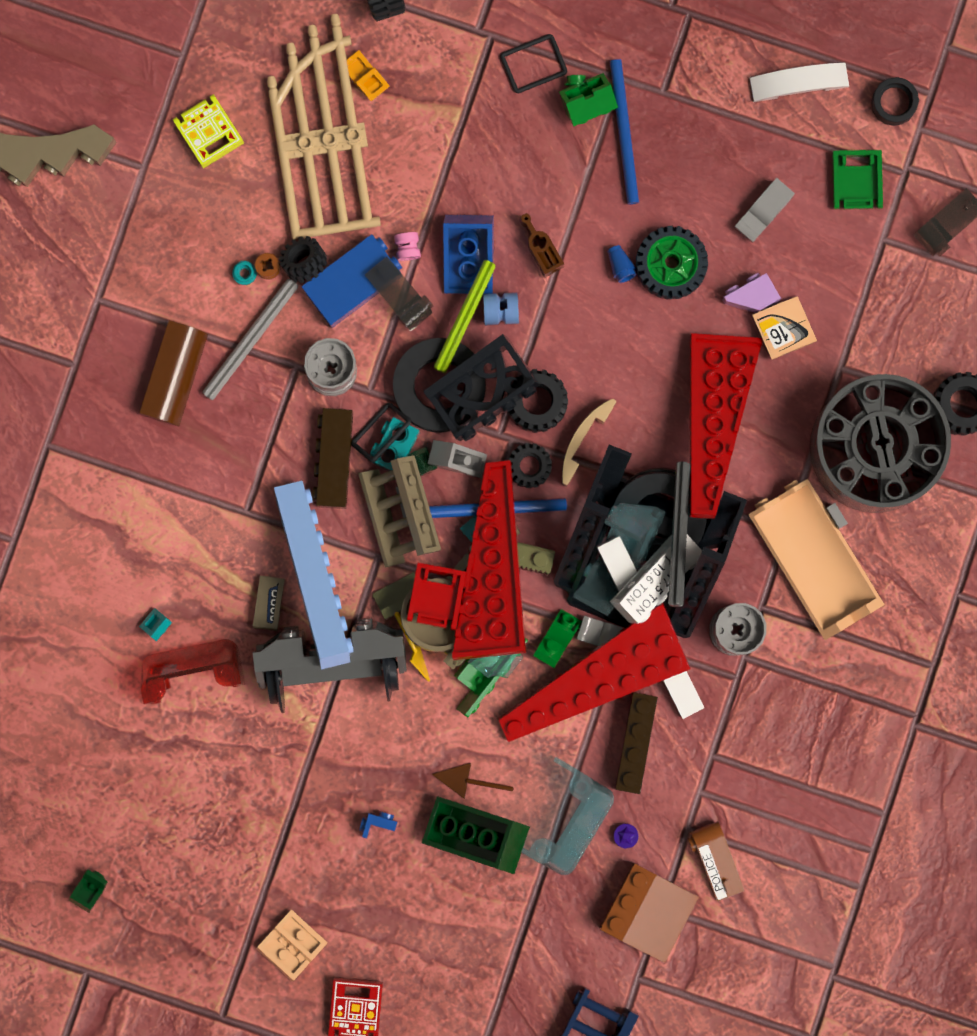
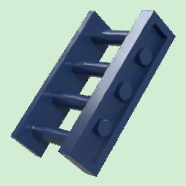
M585 987L583 992L578 990L572 1002L576 1006L561 1036H568L571 1029L586 1036H608L576 1020L582 1006L617 1023L616 1026L620 1027L616 1036L630 1035L639 1017L638 1013L629 1009L627 1014H620L588 998L590 989Z

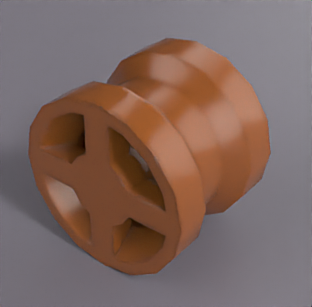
M264 253L256 259L255 268L261 278L271 280L279 274L280 263L273 254Z

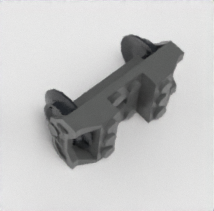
M372 618L358 619L357 624H353L351 631L354 652L349 653L350 663L321 669L315 644H311V648L306 647L305 630H299V626L284 627L283 632H279L263 644H257L256 651H253L257 683L261 689L266 688V686L268 687L270 704H278L281 713H285L284 686L382 676L383 670L387 701L390 702L392 691L399 690L397 669L399 668V674L407 671L402 629H394L378 621L372 622Z

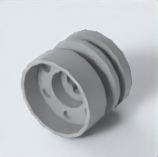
M334 338L319 340L309 348L305 356L304 367L312 388L324 396H338L347 392L353 386L357 377L356 359L352 349L345 342ZM331 365L332 368H335L336 373L327 372V367Z
M735 603L723 607L715 613L709 625V636L713 645L720 652L730 656L745 655L757 650L763 643L766 636V622L762 613L756 607L746 603ZM732 624H733L734 626H737V625L740 626L741 629H739V631H738V633H739L740 635H738V634L732 635V633H731V631L733 630Z

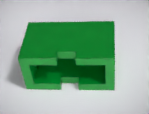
M604 73L587 79V84L578 88L576 84L559 91L566 115L573 126L584 124L595 117L608 114L610 111L618 108L611 84Z

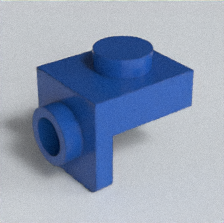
M380 811L379 816L369 813L368 818H362L359 831L363 832L362 838L367 839L371 825L395 831L398 821L393 820L394 815Z

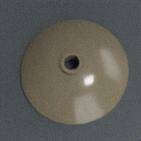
M435 578L427 580L451 585V581L446 579ZM411 589L406 595L401 608V622L408 638L418 647L431 652H445L454 649L456 630H450L452 621L447 620L446 629L416 623L418 614H413L412 622L407 621Z

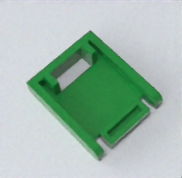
M882 150L833 151V209H839V201H843V209H873V200H877V209H883ZM846 157H868V166H845Z

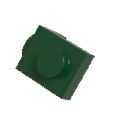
M87 869L68 901L90 913L105 891L108 882L101 873Z

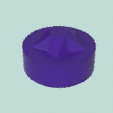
M621 824L614 831V841L621 848H631L638 841V831L631 824Z

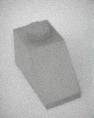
M433 440L428 464L445 470L482 478L487 454L455 443Z

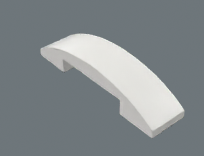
M846 63L803 66L750 78L753 102L777 99L779 96L823 89L829 91L849 87Z

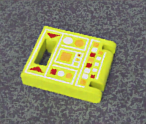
M214 94L209 96L213 103L210 106L206 99L183 112L181 116L184 122L181 123L177 117L172 119L203 169L244 144L243 139ZM226 136L229 143L209 155L205 148Z

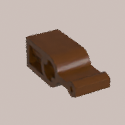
M527 213L521 216V225L526 227L530 234L528 242L529 251L546 278L564 268V262L550 237L543 231H536L531 223L530 215ZM535 239L539 241L544 240L546 245L540 249L539 246L534 247L532 242Z

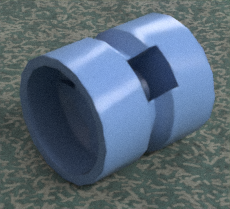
M518 292L504 293L502 297H499L497 293L483 294L485 325H498L500 321H503L505 325L519 324Z

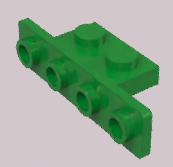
M520 654L466 659L454 676L471 690L458 705L457 710L467 718L475 713L482 699L494 689L496 681L508 671L510 663Z

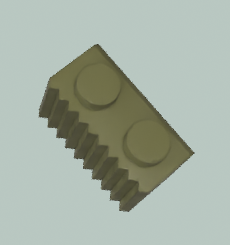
M518 542L519 568L527 569V571L531 570L532 572L536 571L537 574L541 572V574L546 573V575H549L555 551Z

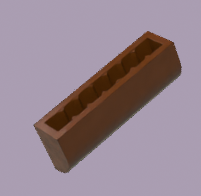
M168 321L140 410L142 416L180 426L206 344L207 333L181 323Z

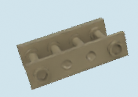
M415 455L392 460L393 470L380 474L379 469L358 473L385 567L405 563L403 554L415 550L417 556L441 550ZM396 479L400 493L387 498L383 484ZM403 503L406 517L393 521L390 507ZM409 527L413 541L400 545L397 531Z

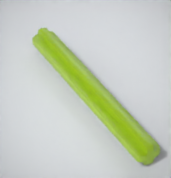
M483 261L434 365L437 371L447 372L494 272L495 264L493 262Z

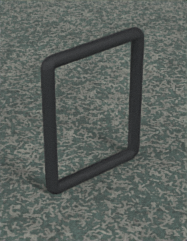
M551 34L505 51L500 55L515 93H522L567 74V67L555 38ZM550 39L563 71L518 89L505 56Z
M386 403L351 441V445L370 462H375L411 424V419L392 403ZM390 408L406 422L372 457L356 443L384 412Z

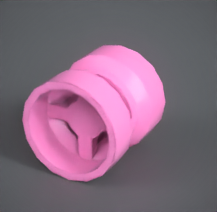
M417 232L401 233L394 236L395 244L398 245L396 253L398 261L421 258L420 249L417 248V242L419 241Z

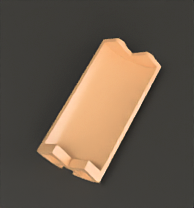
M806 479L801 483L795 480L784 487L785 493L771 501L765 498L755 504L756 510L748 515L822 637L826 640L883 606L884 603L809 480Z

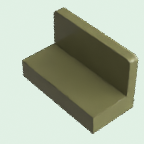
M415 572L373 593V597L385 620L393 617L395 612H401L404 599L413 588Z

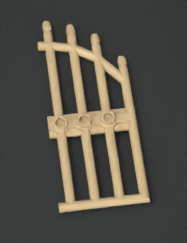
M338 14L331 15L334 40L320 46L316 26H308L311 51L299 62L294 43L286 45L290 71L279 90L276 88L277 81L275 76L267 77L292 240L299 239L302 236L303 238H306V236L315 237L381 226L380 217H372L361 152V148L368 147L364 122L357 123L345 53V46L352 45L350 35L343 37ZM334 50L336 51L347 125L333 127L322 62V55ZM313 62L323 129L309 131L300 73ZM292 87L299 133L285 135L281 105ZM338 151H352L362 219L348 221L337 155ZM326 153L328 154L339 222L324 225L313 159L314 155ZM301 157L304 158L315 226L300 229L289 162V159Z

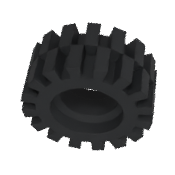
M303 236L299 237L297 242L293 239L291 241L293 244H287L285 246L287 250L281 251L282 256L279 257L280 265L293 282L297 283L299 281L304 283L305 279L307 282L312 281V276L315 278L319 276L317 274L318 271L323 272L324 268L322 266H326L327 256L316 239H311L310 236H306L305 239ZM308 256L306 260H304L301 263H298L302 258Z
M525 443L512 451L509 457L512 466V479L521 487H539V485L546 482L551 473L552 461L550 455L538 444ZM531 456L538 460L539 470L535 474L526 475L521 471L520 463L525 457Z

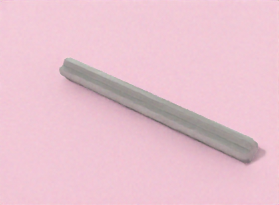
M291 279L285 281L205 387L203 394L207 398L213 400L297 290L298 285L296 282H293Z

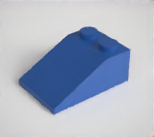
M445 215L443 223L444 293L468 294L483 261L493 262L494 215ZM493 274L483 294L493 293Z

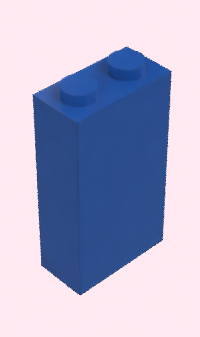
M371 234L324 269L322 273L320 272L317 278L313 277L312 281L302 286L303 291L331 328L335 327L402 277L400 269H402L401 264L394 256L390 259L385 252L388 248L380 237L375 239Z

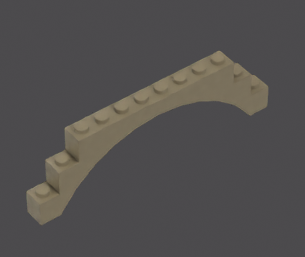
M94 124L65 134L28 137L0 133V171L3 170L9 174L7 179L15 185L20 186L22 183L28 187L43 164H46L44 169L54 176L57 173L65 176L80 153L82 154L80 158L88 164L93 165L95 162L101 166L117 142L112 136Z

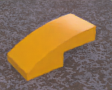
M360 50L347 59L350 79L370 101H373L390 87Z

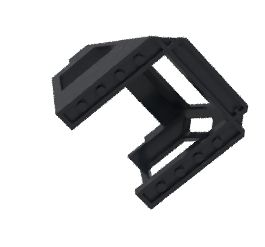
M609 444L553 582L556 587L566 590L569 595L567 602L570 606L627 628L632 623H629L610 602L619 591L606 565L596 560L598 554L596 546L601 544L612 520L613 508L618 493L628 481L622 478L632 455V453ZM726 491L723 492L714 519L707 518L704 534L697 545L702 550L698 561L693 569L685 573L683 606H670L668 604L669 592L667 593V598L663 604L677 636L682 638H689L725 564L747 503L746 499ZM654 493L640 500L635 510L638 526L642 530L661 538L670 537L673 526L674 498L661 493Z

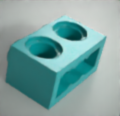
M394 417L391 422L386 421L381 431V434L384 436L380 444L376 442L370 452L372 457L392 437L393 431L400 428L404 422ZM409 425L405 429L406 437L401 441L395 440L387 450L395 453L394 459L409 456L420 434L419 429ZM381 456L377 461L372 462L387 471L393 470L391 462H384Z

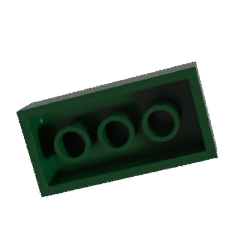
M437 796L422 844L515 874L530 827Z

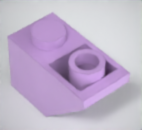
M757 273L746 280L748 284L741 288L735 285L725 291L726 296L722 300L725 305L758 313L779 302L781 297L767 273L762 276Z

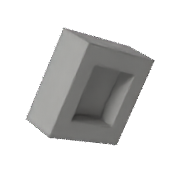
M836 503L826 508L838 529L848 524Z

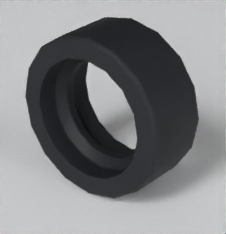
M899 77L888 78L881 82L874 91L871 100L872 111L877 119L884 124L892 126L902 125L909 121L919 104L918 91L914 85L908 80ZM889 88H900L909 97L908 109L901 115H890L882 108L881 97Z

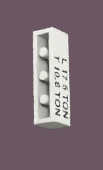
M672 535L610 601L629 623L639 624L645 622L651 615L650 611L667 598L670 583ZM688 535L685 573L695 567L702 552Z

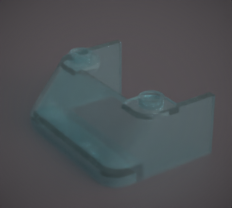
M620 503L618 506L614 505L604 522L611 527L606 541L619 535L637 572L645 562L664 518L665 511L654 506ZM599 555L597 561L594 564L589 563L585 569L583 576L586 579L573 597L608 616L615 608L610 601L619 591L601 555Z
M555 757L553 759L555 763L574 773L569 783V790L581 803L556 844L548 839L541 838L536 840L529 850L523 847L522 853L560 875H568L577 866L612 807L614 795L607 787Z

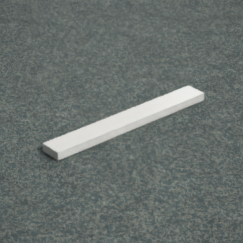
M617 535L596 547L618 591H620L637 573V570L620 536ZM687 671L663 680L682 719L704 708Z

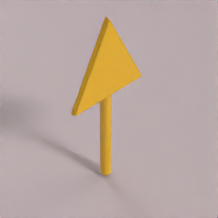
M395 612L394 615L413 651L410 662L430 682L421 648L408 638L402 626L401 616L399 612Z

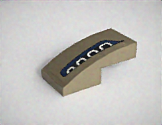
M260 576L253 628L278 631L285 579Z

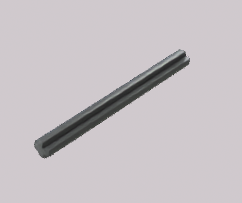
M684 461L677 462L675 469L668 602L672 607H682L684 601L691 466L690 463Z

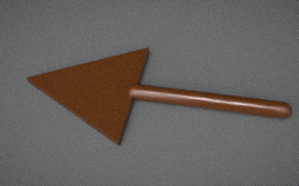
M471 763L432 774L464 799L467 783L506 791L514 790L512 786L468 779Z

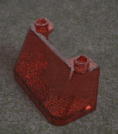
M223 639L148 655L143 660L141 668L143 704L153 705L162 703L161 699L165 696L166 690L171 688L170 678L213 670L216 682L224 687L233 686L234 688L246 685L237 644L229 639Z

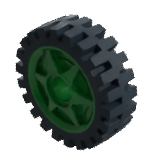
M680 226L661 227L651 232L641 243L636 256L637 275L644 288L646 287L651 294H655L659 298L663 297L670 300L680 299L694 292L703 282L708 269V255L703 242L692 231L683 229ZM669 257H674L679 265L676 268H669L665 264V260Z

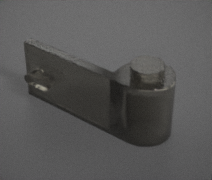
M966 188L914 234L915 238L932 256L936 254L939 257L942 256L950 248L948 243L977 218V199Z
M388 256L365 274L366 278L410 332L433 314L431 308L434 307L425 295L420 297Z

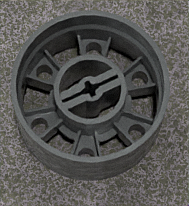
M890 374L866 376L842 388L820 411L810 436L811 463L824 489L843 505L869 513H883L899 509L927 493L942 476L948 463L951 449L949 423L944 410L935 397L920 384L905 377ZM872 387L877 390V399L871 400L867 398L865 393L867 388ZM885 388L899 392L909 398L901 411L890 406H884ZM853 393L862 411L850 422L832 409L841 399ZM914 403L922 409L923 415H918L914 412ZM929 420L934 432L936 445L919 444L915 426ZM830 421H838L842 427L841 432L833 433L829 429ZM887 423L897 430L902 440V453L897 463H895L892 450L894 440L888 432ZM863 424L867 438L865 448L871 456L873 466L865 462L857 450L856 438ZM822 441L844 442L848 460L829 469L824 458ZM875 442L883 443L884 446L882 448L880 445L876 446ZM925 451L934 452V463L931 464L925 461ZM913 465L929 476L910 495L900 475ZM841 469H849L852 472L851 481L846 482L841 479ZM862 474L872 479H878L877 502L865 500L850 493ZM889 484H896L899 487L900 492L897 497L889 495L887 491Z

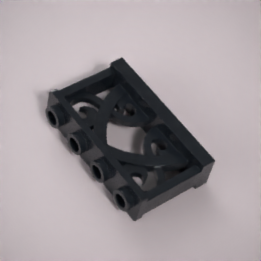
M502 334L423 392L432 402L455 439L468 441L477 434L476 430L483 425L488 427L497 420L496 416L501 412L507 413L517 406L515 402L522 397L526 399L532 396L537 391L536 387L540 384L516 351L510 339ZM507 350L517 365L506 367L502 353ZM489 363L492 365L491 371L496 368L497 371L485 373L484 366ZM518 371L523 375V384L519 388H512V381L517 379L507 377L508 372ZM476 373L478 376L486 379L497 377L496 389L491 402L466 400L472 391V374ZM460 383H465L467 386L466 391L462 395V397H460L458 395H460L463 392V390L459 391L457 389V386ZM507 392L509 395L503 399L504 393ZM442 396L455 403L449 413L439 400ZM460 406L464 407L461 411L462 420L467 414L471 416V421L466 426H459L455 422V414ZM477 411H486L478 417Z

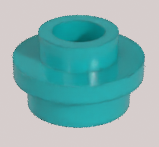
M240 261L234 266L232 275L238 284L249 285L256 279L257 271L251 262ZM247 269L249 275L245 278L241 277L240 272Z

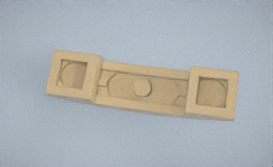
M611 399L596 408L575 432L564 459L562 470L563 486L567 487L579 467V464L571 459L594 420L604 424L615 406L616 400Z

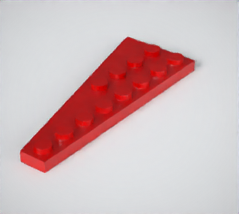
M691 333L690 517L714 519L716 516L758 361L762 338Z
M510 460L485 464L481 487L482 492L477 509L475 531H473L472 548L469 554L464 582V593L459 610L458 626L455 632V643L452 652L453 660L526 653Z
M663 602L650 611L651 615L645 622L639 624L632 623L627 628H623L613 638L604 644L602 643L574 663V666L556 676V679L546 686H542L535 694L499 717V723L507 741H513L690 670V665Z

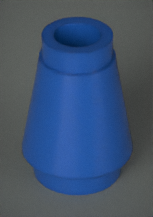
M616 245L607 251L613 277L618 280V283L627 282L636 276V267L620 245Z

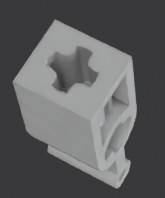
M776 178L735 225V228L753 243L793 198L795 193Z
M584 616L577 640L600 646L617 635L623 628Z

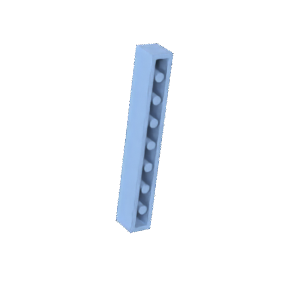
M303 481L274 487L279 514L320 667L325 669L350 663L349 653L354 652L351 639L345 638L344 631L348 630L345 617L339 616L338 609H342L339 595L333 594L332 588L336 587L333 573L328 574L326 567L330 566L327 552H322L321 545H324L321 530L316 531L315 524H318L315 509L310 510L309 504L313 503L310 489L304 488Z

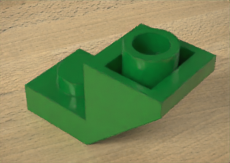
M561 609L533 656L555 668L582 621Z

